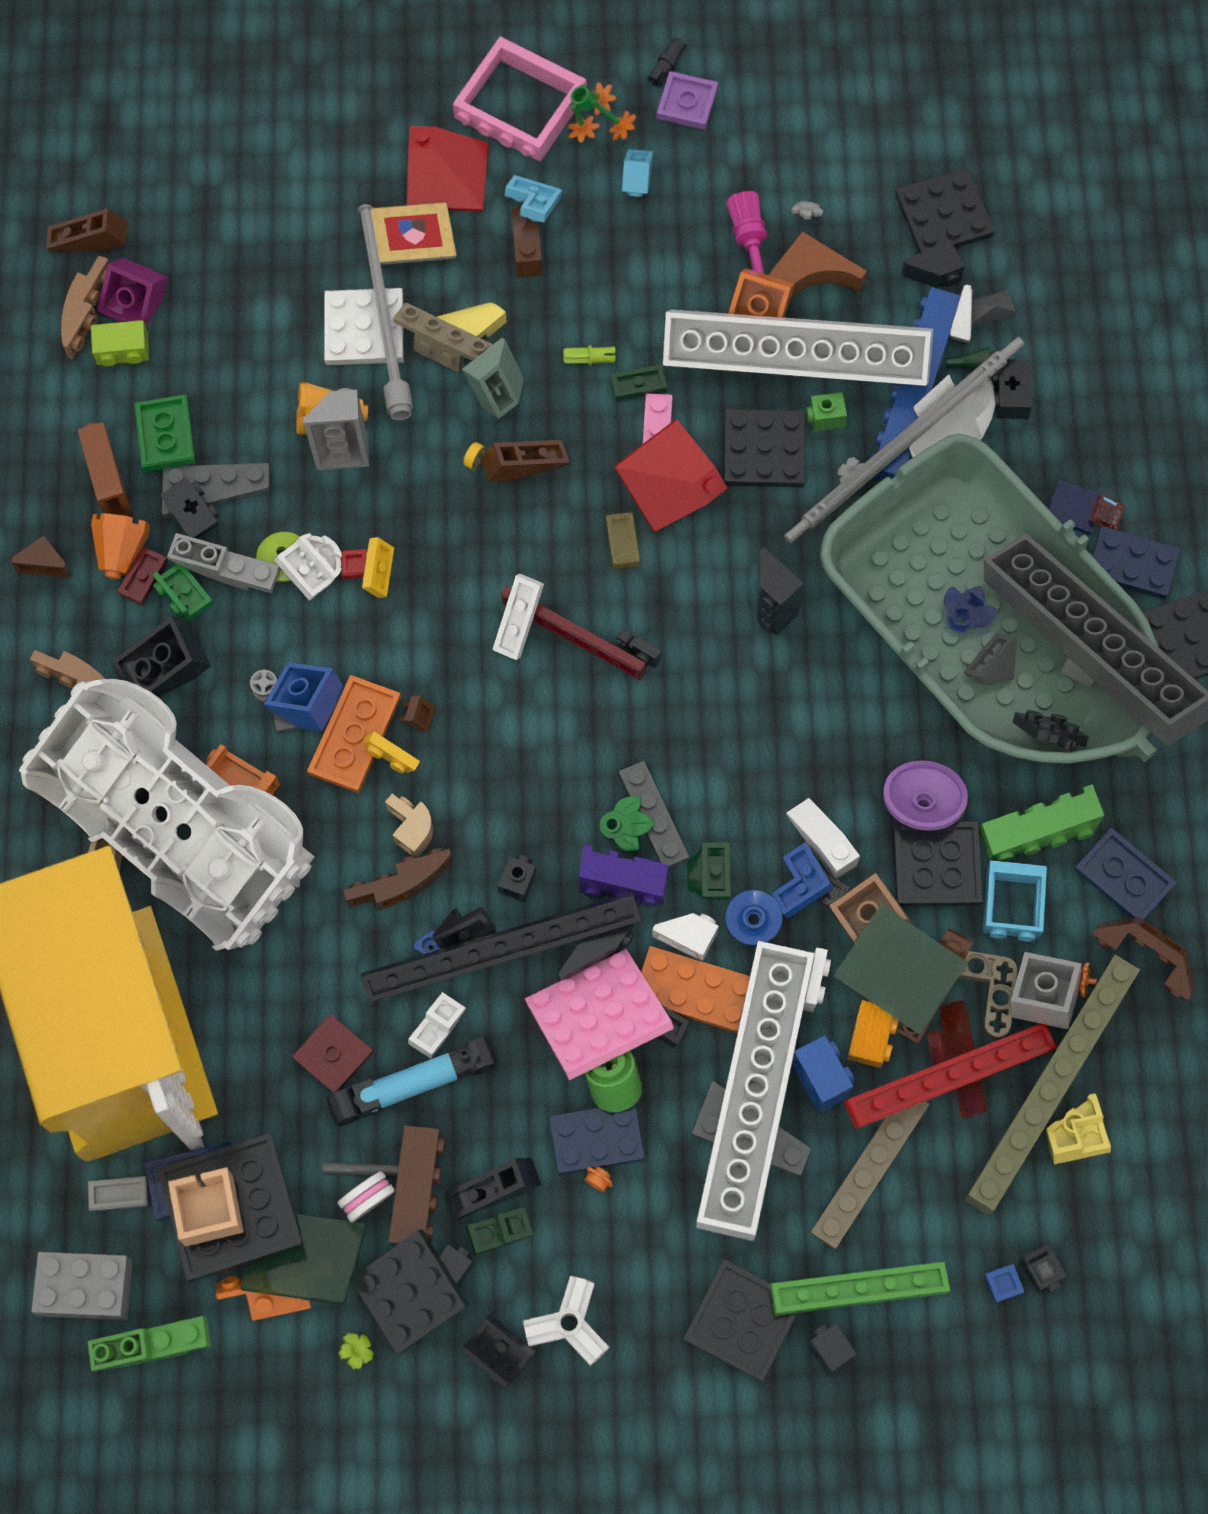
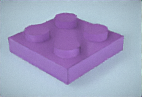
M670 71L657 110V119L705 130L718 90V82Z

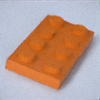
M350 675L308 767V775L359 794L375 758L366 751L367 747L361 743L366 734L376 732L384 737L400 702L401 693Z
M649 947L641 973L661 1005L680 1016L738 1033L750 976L659 948Z

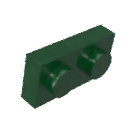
M662 364L611 373L615 401L643 397L646 394L667 392Z

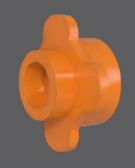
M596 1166L595 1169L590 1167L586 1169L588 1170V1175L584 1180L595 1189L605 1192L607 1187L611 1188L613 1186L612 1181L609 1180L611 1175L602 1168Z

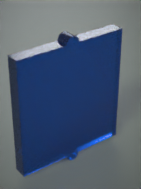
M1059 480L1055 494L1049 500L1051 503L1049 510L1062 524L1071 519L1075 524L1074 530L1090 535L1096 518L1100 516L1098 511L1104 495Z

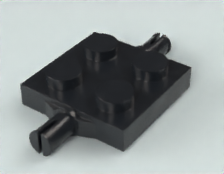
M1027 710L1026 713L1015 712L1012 723L1035 740L1055 743L1065 748L1068 752L1074 751L1077 746L1086 747L1089 736L1079 730L1080 726L1069 723L1067 721L1068 718L1060 714H1051V717H1047L1033 710Z

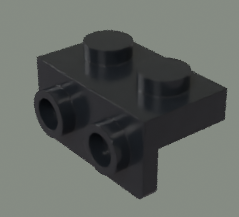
M491 1314L485 1317L471 1339L461 1348V1351L467 1355L472 1363L480 1366L490 1375L493 1381L501 1384L504 1388H507L518 1378L535 1354L532 1348Z

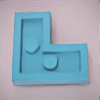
M516 175L513 176L505 189V196L513 198L518 202H524L521 206L520 216L543 223L561 199L562 189Z

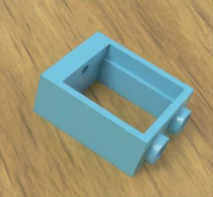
M990 860L986 871L982 933L990 934V937L997 939L1016 936L1018 940L1026 942L1035 941V939L1040 938L1044 926L1047 866ZM995 880L1035 884L1033 926L992 922Z

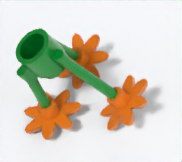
M597 82L595 92L581 84L572 91L570 96L573 103L570 109L576 116L577 124L568 125V128L573 130L569 134V138L574 139L578 137V141L583 143L585 136L591 139L595 138L593 131L600 127L599 124L593 123V116H589L584 120L580 110L591 111L595 107V115H599L601 112L613 121L614 127L610 129V132L615 133L613 136L614 141H617L620 137L625 140L628 135L627 130L632 131L635 129L632 123L635 121L636 115L630 116L629 112L626 111L623 117L620 118L610 112L611 108L608 102L616 100V96L609 95L612 85H607L603 89L601 83Z

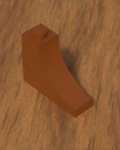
M802 232L773 268L769 276L794 283L792 298L807 287L825 283L841 284L860 291L865 285L867 271Z

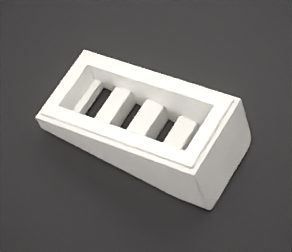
M966 285L963 288L949 334L950 339L968 344L971 339L972 289L970 285Z

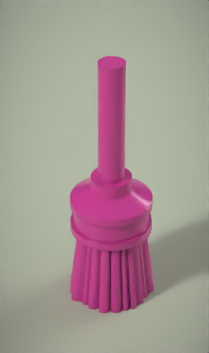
M754 191L733 194L728 198L726 205L734 224L735 242L738 246L745 247L746 251H749L753 271L765 274L759 248H761V243L767 238V232L764 229L765 223L760 215L759 195Z

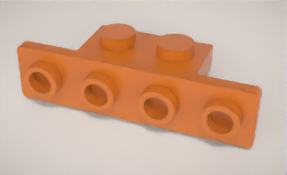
M315 1258L307 1264H287L280 1267L279 1270L269 1272L267 1270H258L250 1276L241 1278L237 1276L226 1277L217 1283L216 1297L217 1299L246 1294L252 1321L310 1309L311 1302L306 1281L332 1276L334 1274V1262L332 1258Z

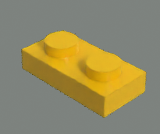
M379 537L369 539L362 588L377 598L387 597L394 547Z
M376 732L366 734L361 743L367 747L366 751L370 755L378 759L384 758L390 762L389 766L393 770L401 774L415 771L420 762Z

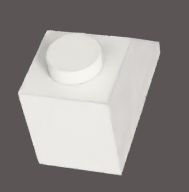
M692 913L656 924L652 929V937L703 962L718 934L719 926L715 924L716 921L707 915L701 914L698 916Z

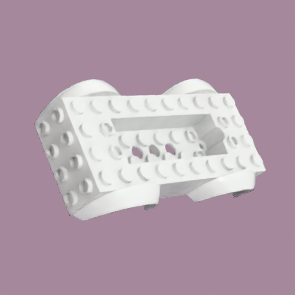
M100 679L78 683L72 689L70 694L72 697L67 704L61 706L55 713L54 717L56 719L39 735L38 739L40 741L36 747L24 756V763L19 769L23 785L27 789L41 795L68 815L90 837L88 840L94 842L104 838L151 879V894L175 908L211 939L214 943V946L211 947L216 951L225 948L227 950L237 947L241 948L244 945L254 944L261 936L262 931L260 929L265 922L269 923L279 911L277 906L280 902L287 900L295 890L293 885L298 878L302 879L306 876L312 867L310 862L314 856L302 847L303 828L295 813L282 801L263 790L245 785L230 786L175 739L177 723L174 714L160 698L150 691L128 681L117 679ZM139 788H145L149 792V800L146 804H140L136 801L135 794ZM160 806L164 807L167 811V818L164 822L159 821L156 816V811ZM182 823L189 825L191 828V836L187 840L180 839L177 834V828Z

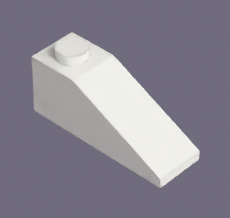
M810 798L786 813L834 881L857 866L860 857L846 836Z

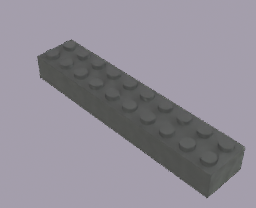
M1027 533L983 560L984 582L1166 746L1169 747L1208 721V691Z

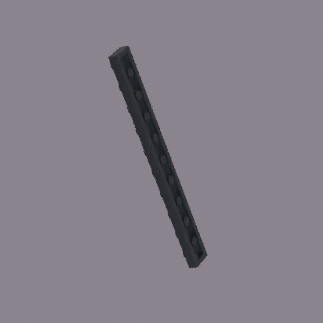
M632 891L361 973L360 978L369 1002H373L642 921Z

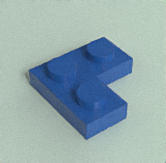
M807 842L783 857L794 879L771 893L787 919L834 888Z

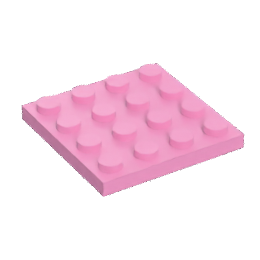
M627 949L588 967L569 979L559 981L525 998L528 1008L569 1080L674 1029L670 1018Z

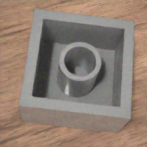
M1024 952L1011 998L1012 1018L1069 1029L1080 990L1081 963Z

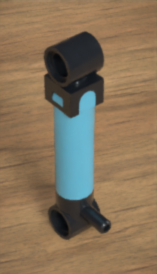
M482 1037L466 1043L460 1049L375 1081L369 1079L353 1085L352 1088L332 1093L326 1097V1101L335 1126H343L359 1120L362 1116L366 1118L382 1112L384 1107L471 1074L478 1075L490 1071L498 1066V1062L489 1038Z

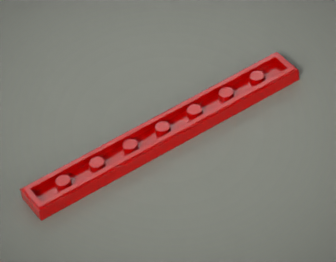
M1038 1024L850 1098L844 1104L855 1128L858 1129L1054 1051L1057 1047L1047 1025Z

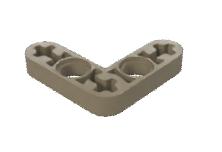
M969 951L963 962L962 971H958L955 978L989 983L983 1030L990 1039L1000 1040L1008 1034L1011 1027V998L1017 980V965L1012 959ZM973 959L979 960L983 964V971L978 974L972 973L968 969V962ZM1006 965V969L1011 971V973L1007 974L1004 985H994V982L999 984L1001 980V972L996 971V969ZM997 991L1004 992L1008 997V1003L1004 1006L997 1005L993 1001V994ZM996 1012H1007V1015L1002 1013L999 1023L1004 1028H1001L999 1033L994 1032V1027L989 1026V1024H993L995 1021Z

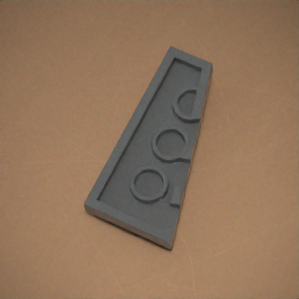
M713 1080L692 1132V1136L712 1144L715 1141L726 1090ZM778 1126L770 1166L801 1177L811 1148Z

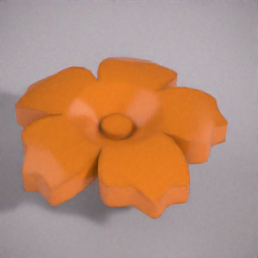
M1085 963L1080 981L1082 997L1087 996L1088 984H1097V979L1090 978V963Z

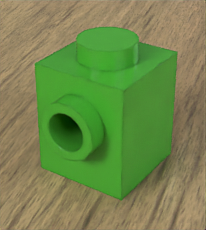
M843 392L811 396L810 406L806 407V416L808 423L812 422L814 432L845 428L847 413Z

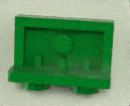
M176 564L161 576L157 571L152 574L156 581L153 587L161 598L167 596L171 601L168 606L177 618L182 615L186 621H191L214 604L189 570L181 565Z

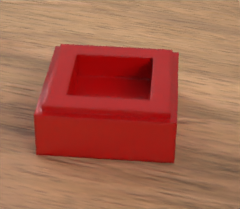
M367 549L341 551L342 579L363 578Z

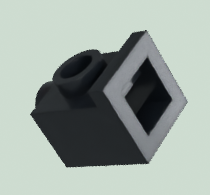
M517 855L516 859L509 857L502 877L497 884L498 893L525 902L537 873L536 866L532 865L533 861L523 855ZM514 871L523 873L519 878L512 875Z

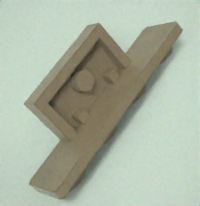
M404 303L393 317L394 323L415 333L413 351L457 372L464 366V357L473 361L493 345L409 303Z

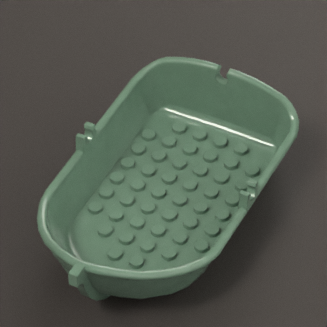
M951 434L898 468L896 470L897 474L893 479L887 476L830 524L824 535L820 552L822 566L827 576L969 735L991 749L1016 758L1043 763L1070 764L1101 759L1112 755L1118 757L1136 755L1146 762L1154 755L1156 749L1146 739L1151 731L1095 681L1091 688L1062 674L1061 671L1068 657L984 582L983 560L1027 533L1158 647L1150 624L1136 602L1086 550L1089 538L1086 535H1082L1079 538L1073 531L1075 524L1071 519L1062 524L997 453L984 442L965 434ZM996 633L1015 637L1017 647L1014 679L982 681L968 677L963 673ZM1027 710H1033L1047 717H1051V714L1063 715L1068 718L1067 721L1069 723L1080 726L1079 730L1089 736L1086 747L1077 746L1074 751L1068 752L1065 748L1055 743L1035 740L1012 723L1015 712L1026 713Z

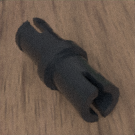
M673 38L665 53L660 54L658 57L657 65L647 77L649 82L655 79L652 85L661 87L669 72L676 68L677 60L687 48L685 42L680 46L683 41L680 38Z

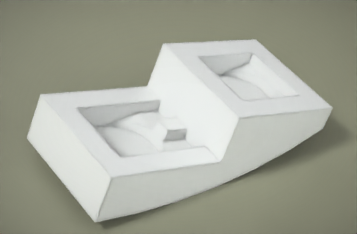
M442 992L426 1012L425 1019L408 1039V1044L432 1059L461 1018L465 1007Z

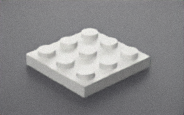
M402 288L385 289L397 362L401 363L404 362L403 327L394 323L393 317L403 306ZM374 289L325 291V364L386 363Z

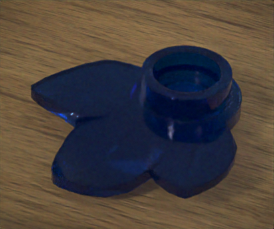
M981 586L970 588L963 594L956 588L950 587L944 596V606L949 612L947 623L955 632L962 633L970 630L972 627H985L996 617L998 611L996 608L984 606V592ZM963 617L965 622L958 623L956 618Z

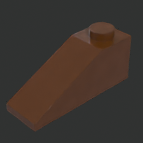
M521 207L511 208L517 278L543 276L539 224L527 217L520 216Z
M106 208L49 226L46 250L107 251L126 245L128 222Z
M562 440L493 443L481 458L488 482L513 481L563 467L570 463Z

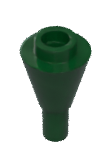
M989 347L961 357H947V368L964 367L975 370L992 356L995 351L990 352Z

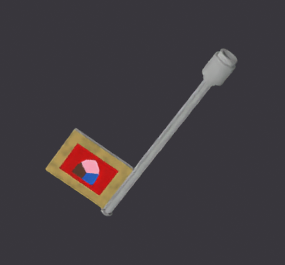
M447 203L372 208V206L364 204L358 208V213L361 214L389 375V382L384 386L383 391L387 413L390 414L393 420L409 418L412 415L413 404L409 384L400 379L381 265L456 258Z

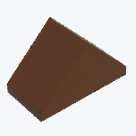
M44 535L12 557L11 563L17 573L70 578L71 573L66 563Z

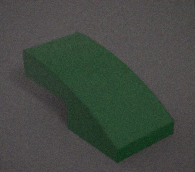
M525 1207L501 1213L494 1218L466 1226L474 1256L533 1236Z

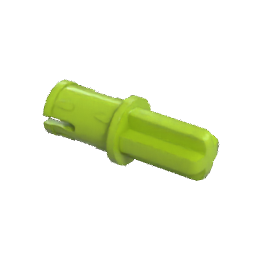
M588 345V348H565L563 360L566 364L589 363V366H592V363L615 364V356H605L615 354V346L592 348L591 345Z

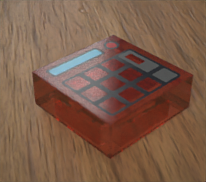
M1101 494L1097 497L1090 519L1104 527L1115 530L1118 527L1125 505Z

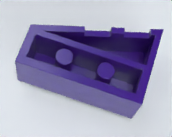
M584 844L579 872L580 892H584L585 896L591 898H601V895L615 897L633 891L635 900L640 901L642 905L653 907L657 906V904H663L668 864L639 857H633V860L618 858V852L611 850L608 851V855L592 852L593 846Z

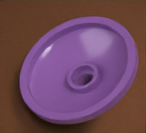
M912 761L902 764L890 773L884 785L883 798L889 812L901 823L919 830H939L954 824L961 818L967 806L968 793L962 779L950 768L932 761Z

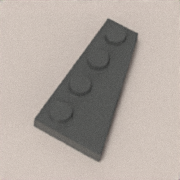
M269 463L194 465L163 469L162 493L187 477L191 483L195 480L205 493L201 498L206 505L212 503L213 506L221 505L223 501L231 499L240 500L270 492ZM162 498L163 519L173 517V513ZM191 502L187 504L189 510L186 513L197 511L196 507L199 504L193 505Z

